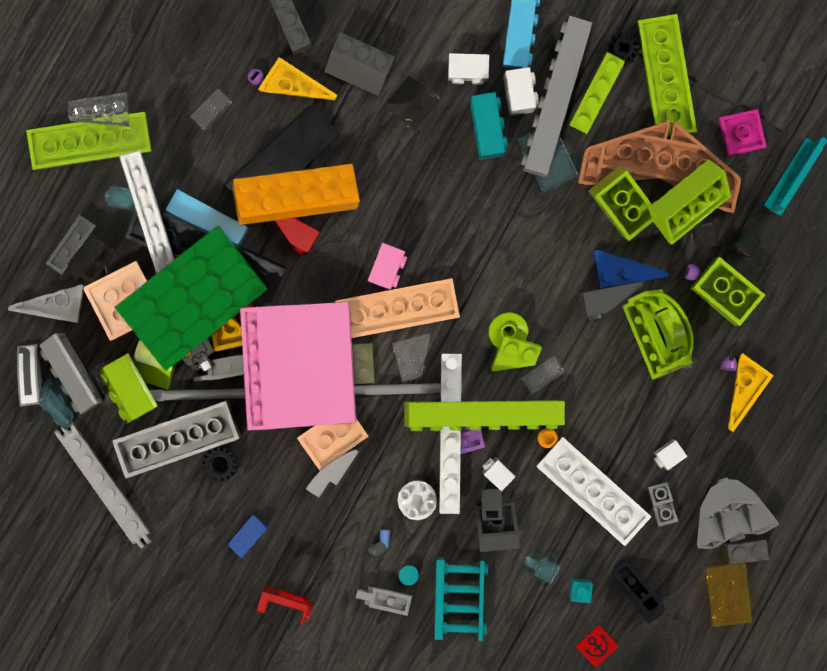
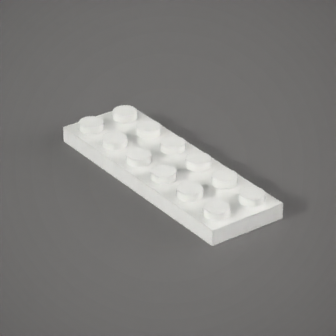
M563 437L536 465L538 469L624 546L651 518L644 509Z

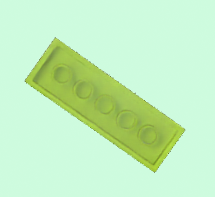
M678 15L638 20L637 25L654 125L671 120L667 137L671 135L673 121L678 123L689 134L696 133L697 128Z
M145 112L26 130L33 170L117 158L122 154L141 150V153L152 152Z

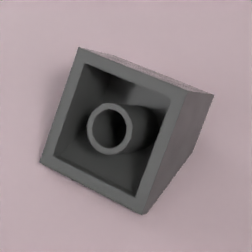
M514 502L502 504V520L483 521L482 506H475L480 552L520 548Z

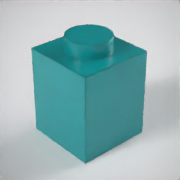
M571 578L569 588L570 601L591 603L593 588L591 580Z

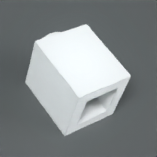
M674 439L654 452L656 456L654 458L655 462L660 468L664 467L666 470L671 469L687 457Z

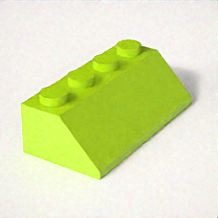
M707 160L649 207L652 221L671 245L731 197L726 172L711 160Z

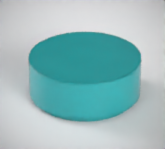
M405 565L400 569L399 579L404 585H413L417 582L419 574L416 567Z

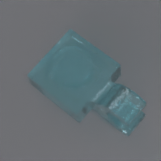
M527 555L524 560L527 566L535 569L533 575L550 584L560 569L559 565L544 557L537 561Z

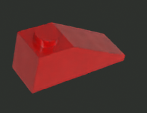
M295 218L275 220L288 241L294 245L293 250L302 255L304 252L310 253L320 235L319 231Z

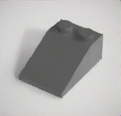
M643 282L579 293L583 317H588L589 320L603 318L602 314L608 313L641 288Z

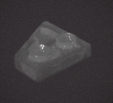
M430 334L392 343L402 382L422 377Z

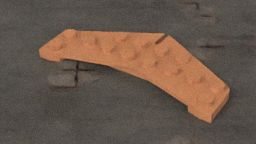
M668 120L589 146L584 151L578 183L585 185L599 183L618 166H621L628 171L634 181L660 178L676 186L700 165L704 164L707 160H711L726 172L731 197L718 208L731 213L735 211L741 184L739 175L675 121H673L670 139H667L671 121Z

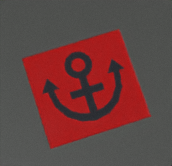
M598 625L575 647L596 668L619 646Z

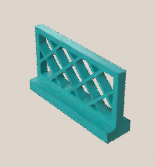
M824 137L815 141H811L808 138L804 139L763 206L779 216L782 215L822 152L827 139Z

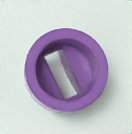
M254 68L248 72V80L253 85H259L263 82L264 75L261 70ZM256 72H259L255 79L252 80L251 78L254 76V74Z
M689 263L684 278L696 280L700 277L701 270L696 265Z
M725 356L721 361L720 369L736 371V359L731 357L729 360V356Z

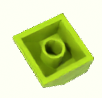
M139 340L133 362L143 381L168 390L176 364L165 371L142 341Z

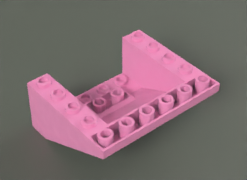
M349 302L240 308L248 430L357 422Z

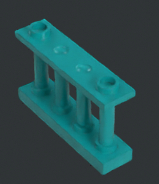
M436 557L435 640H443V634H447V632L478 633V640L483 641V635L487 633V623H483L484 576H488V564H485L484 558H480L479 565H448V563H445L444 557ZM448 573H479V585H450L448 582H444V575H448ZM479 593L478 605L447 604V602H444V594ZM447 612L478 613V625L447 624V622H443V614H447Z

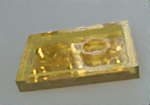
M746 563L705 567L712 627L753 623Z

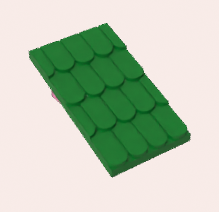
M218 225L124 298L114 308L158 363H160L162 368L167 371L241 312L240 308L247 307L268 288Z

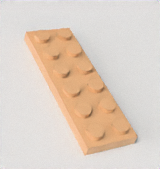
M452 278L335 301V303L349 302L351 338L460 317Z

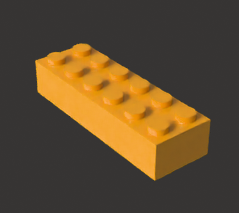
M353 164L233 179V193L239 225L354 210L358 208L360 202Z

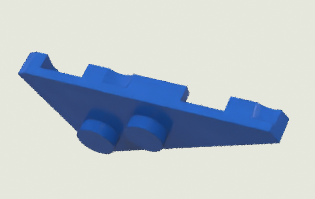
M599 250L593 251L599 288L669 277L666 271Z

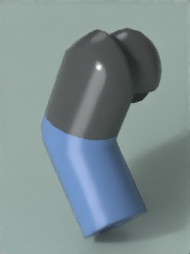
M380 529V541L368 547V552L371 555L380 556L388 549L390 530Z

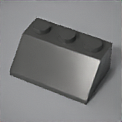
M340 32L331 51L325 73L379 97L395 62V57Z

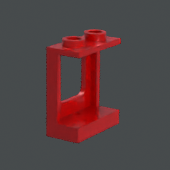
M265 586L257 611L265 613L269 601L304 611L300 623L303 625L305 619L309 620L313 605L310 604V598Z

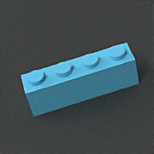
M511 0L502 68L522 69L527 68L528 65L531 66L533 54H530L529 51L530 46H534L535 34H532L533 26H537L538 14H535V7H539L540 0Z
M178 189L166 209L170 214L209 232L219 225L228 238L238 245H241L249 230L247 226L239 225V222Z

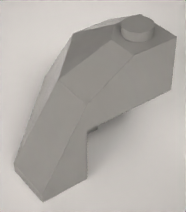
M722 478L717 481L716 485L710 488L700 507L697 547L712 549L719 547L720 544L727 540L733 543L745 539L746 534L760 535L778 526L779 523L753 490L738 480Z

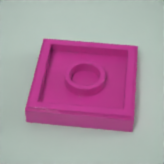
M758 109L718 118L727 157L767 147Z

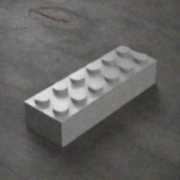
M229 400L118 438L112 442L126 479L241 438V434Z

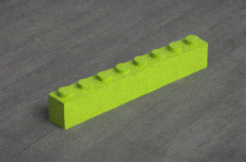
M565 401L405 402V426L411 427V431H423V427H430L431 431H442V427H450V430H462V427L469 426V430H481V426H489V430H501V426H508V429L511 430L520 429V426H527V429H539V425H546V429H558V425H565Z

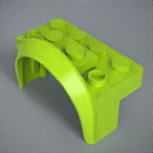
M662 289L645 291L628 299L629 303L623 305V309L652 379L660 378L692 364L693 333L688 318L679 304L670 296L664 294ZM665 307L668 308L660 313L655 314L657 311ZM655 320L661 328V331L666 341L667 348L664 345V342L661 338Z

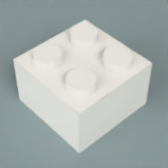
M530 67L506 71L503 78L509 116L533 113L537 104H539L538 94L533 91L534 84H536L534 72H530Z

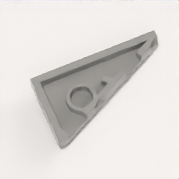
M77 285L10 305L8 311L78 323L84 293L83 287L85 285Z

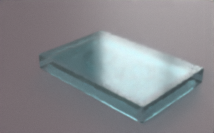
M535 131L517 139L523 153L528 154L530 149L527 146L530 134L534 135ZM560 135L548 175L542 177L534 174L542 193L579 176Z

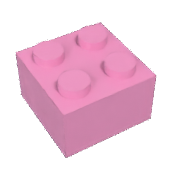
M382 243L368 281L391 290L392 286L396 288L400 278L397 275L399 268H404L407 257L404 256L405 251Z

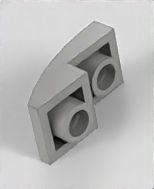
M668 482L648 487L658 527L678 522Z

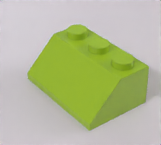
M129 353L99 371L100 381L109 389L110 399L113 403L117 404L120 409L118 410L119 415L123 420H126L127 424L157 407Z

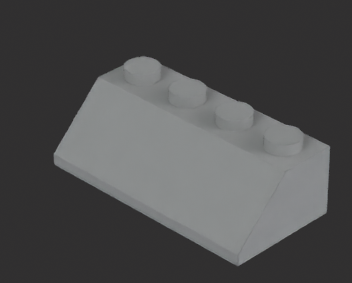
M55 333L39 345L42 349L40 351L45 361L48 360L50 362L52 374L55 378L59 377L62 382L60 385L61 389L66 395L69 394L71 397V405L76 412L79 411L80 414H83L104 402L103 397L64 333Z

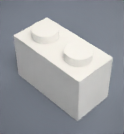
M449 53L448 80L452 81L453 84H464V81H472V84L482 85L484 82H488L489 55Z
M496 457L493 460L491 458L488 459L482 466L484 468L483 474L500 491L515 478L514 474Z

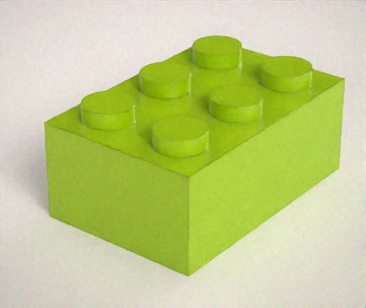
M618 166L589 190V193L619 233L628 241L653 222L649 212V207L652 205L628 171L621 166Z
M720 257L714 258L690 287L692 291L735 326H741L765 297L763 292Z

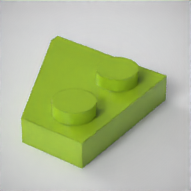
M503 334L491 365V371L535 366L542 347L539 344Z

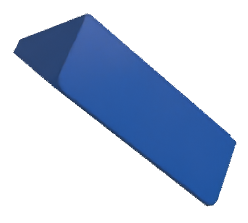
M253 514L227 545L242 559L266 531L268 526Z

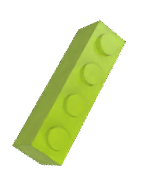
M608 51L606 52L570 121V126L588 134L625 60Z

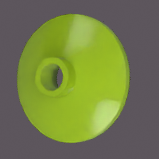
M512 312L496 316L489 326L491 342L496 347H499L503 334L526 340L528 336L526 321L520 315ZM507 326L511 327L509 331H505L504 328Z

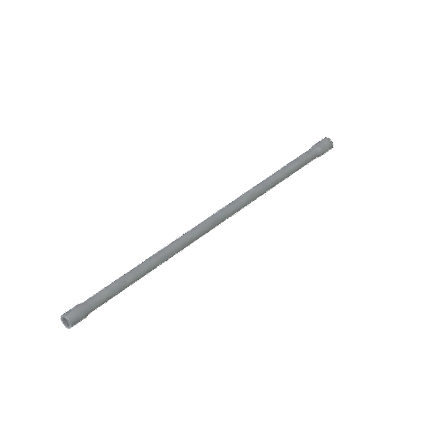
M461 382V394H463V385H462V382ZM441 383L354 386L355 395L441 393ZM245 388L149 390L155 402L165 400L246 398Z

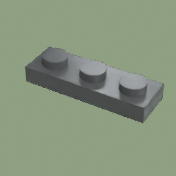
M79 214L46 264L61 275H64L97 226Z

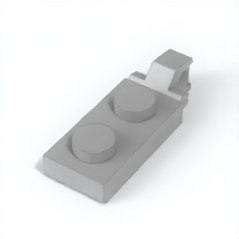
M368 586V590L357 588L356 598L365 600L364 604L369 605L371 608L408 616L412 595L374 586Z

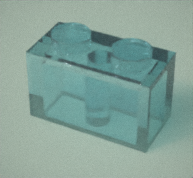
M110 186V190L106 191L105 201L108 202L107 206L135 212L136 207L130 189Z

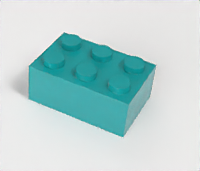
M495 92L471 96L470 106L479 160L503 156L508 149L507 138L502 136L505 125L503 117H499L501 109L500 97H496Z

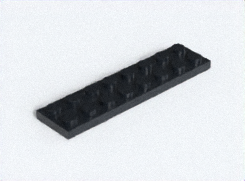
M159 209L174 259L209 233V231ZM135 210L126 238L148 247L137 210ZM233 243L268 288L258 298L272 303L287 267Z

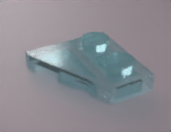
M49 379L43 383L39 403L44 411H48L53 417L55 423L61 425L66 430L72 426L73 414L65 404L62 396L54 394L51 389L53 382Z

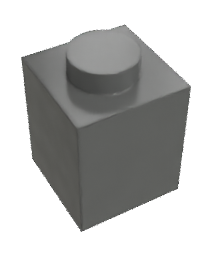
M499 489L481 490L482 520H502V492Z

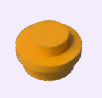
M545 428L539 432L538 442L542 447L551 448L557 443L558 436L554 430Z

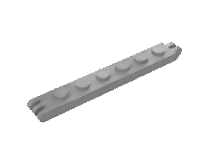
M69 420L67 424L71 428L70 430L63 424L61 429L64 434L62 435L59 429H56L54 433L133 545L137 543L142 549L145 547L141 540L142 538L147 544L151 543V539L148 536L150 531L73 421Z

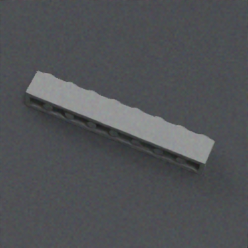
M569 16L567 21H563L560 32L564 34L562 40L558 39L555 51L558 54L556 59L552 58L549 68L552 74L550 78H546L543 88L547 91L545 97L541 96L538 108L541 109L540 115H535L532 127H535L534 135L530 134L527 146L530 147L528 154L524 153L521 165H524L523 171L545 178L548 175L593 22Z

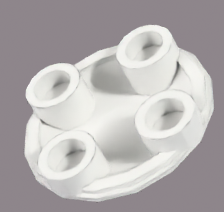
M418 480L409 482L399 492V509L409 519H425L436 508V492L426 482Z

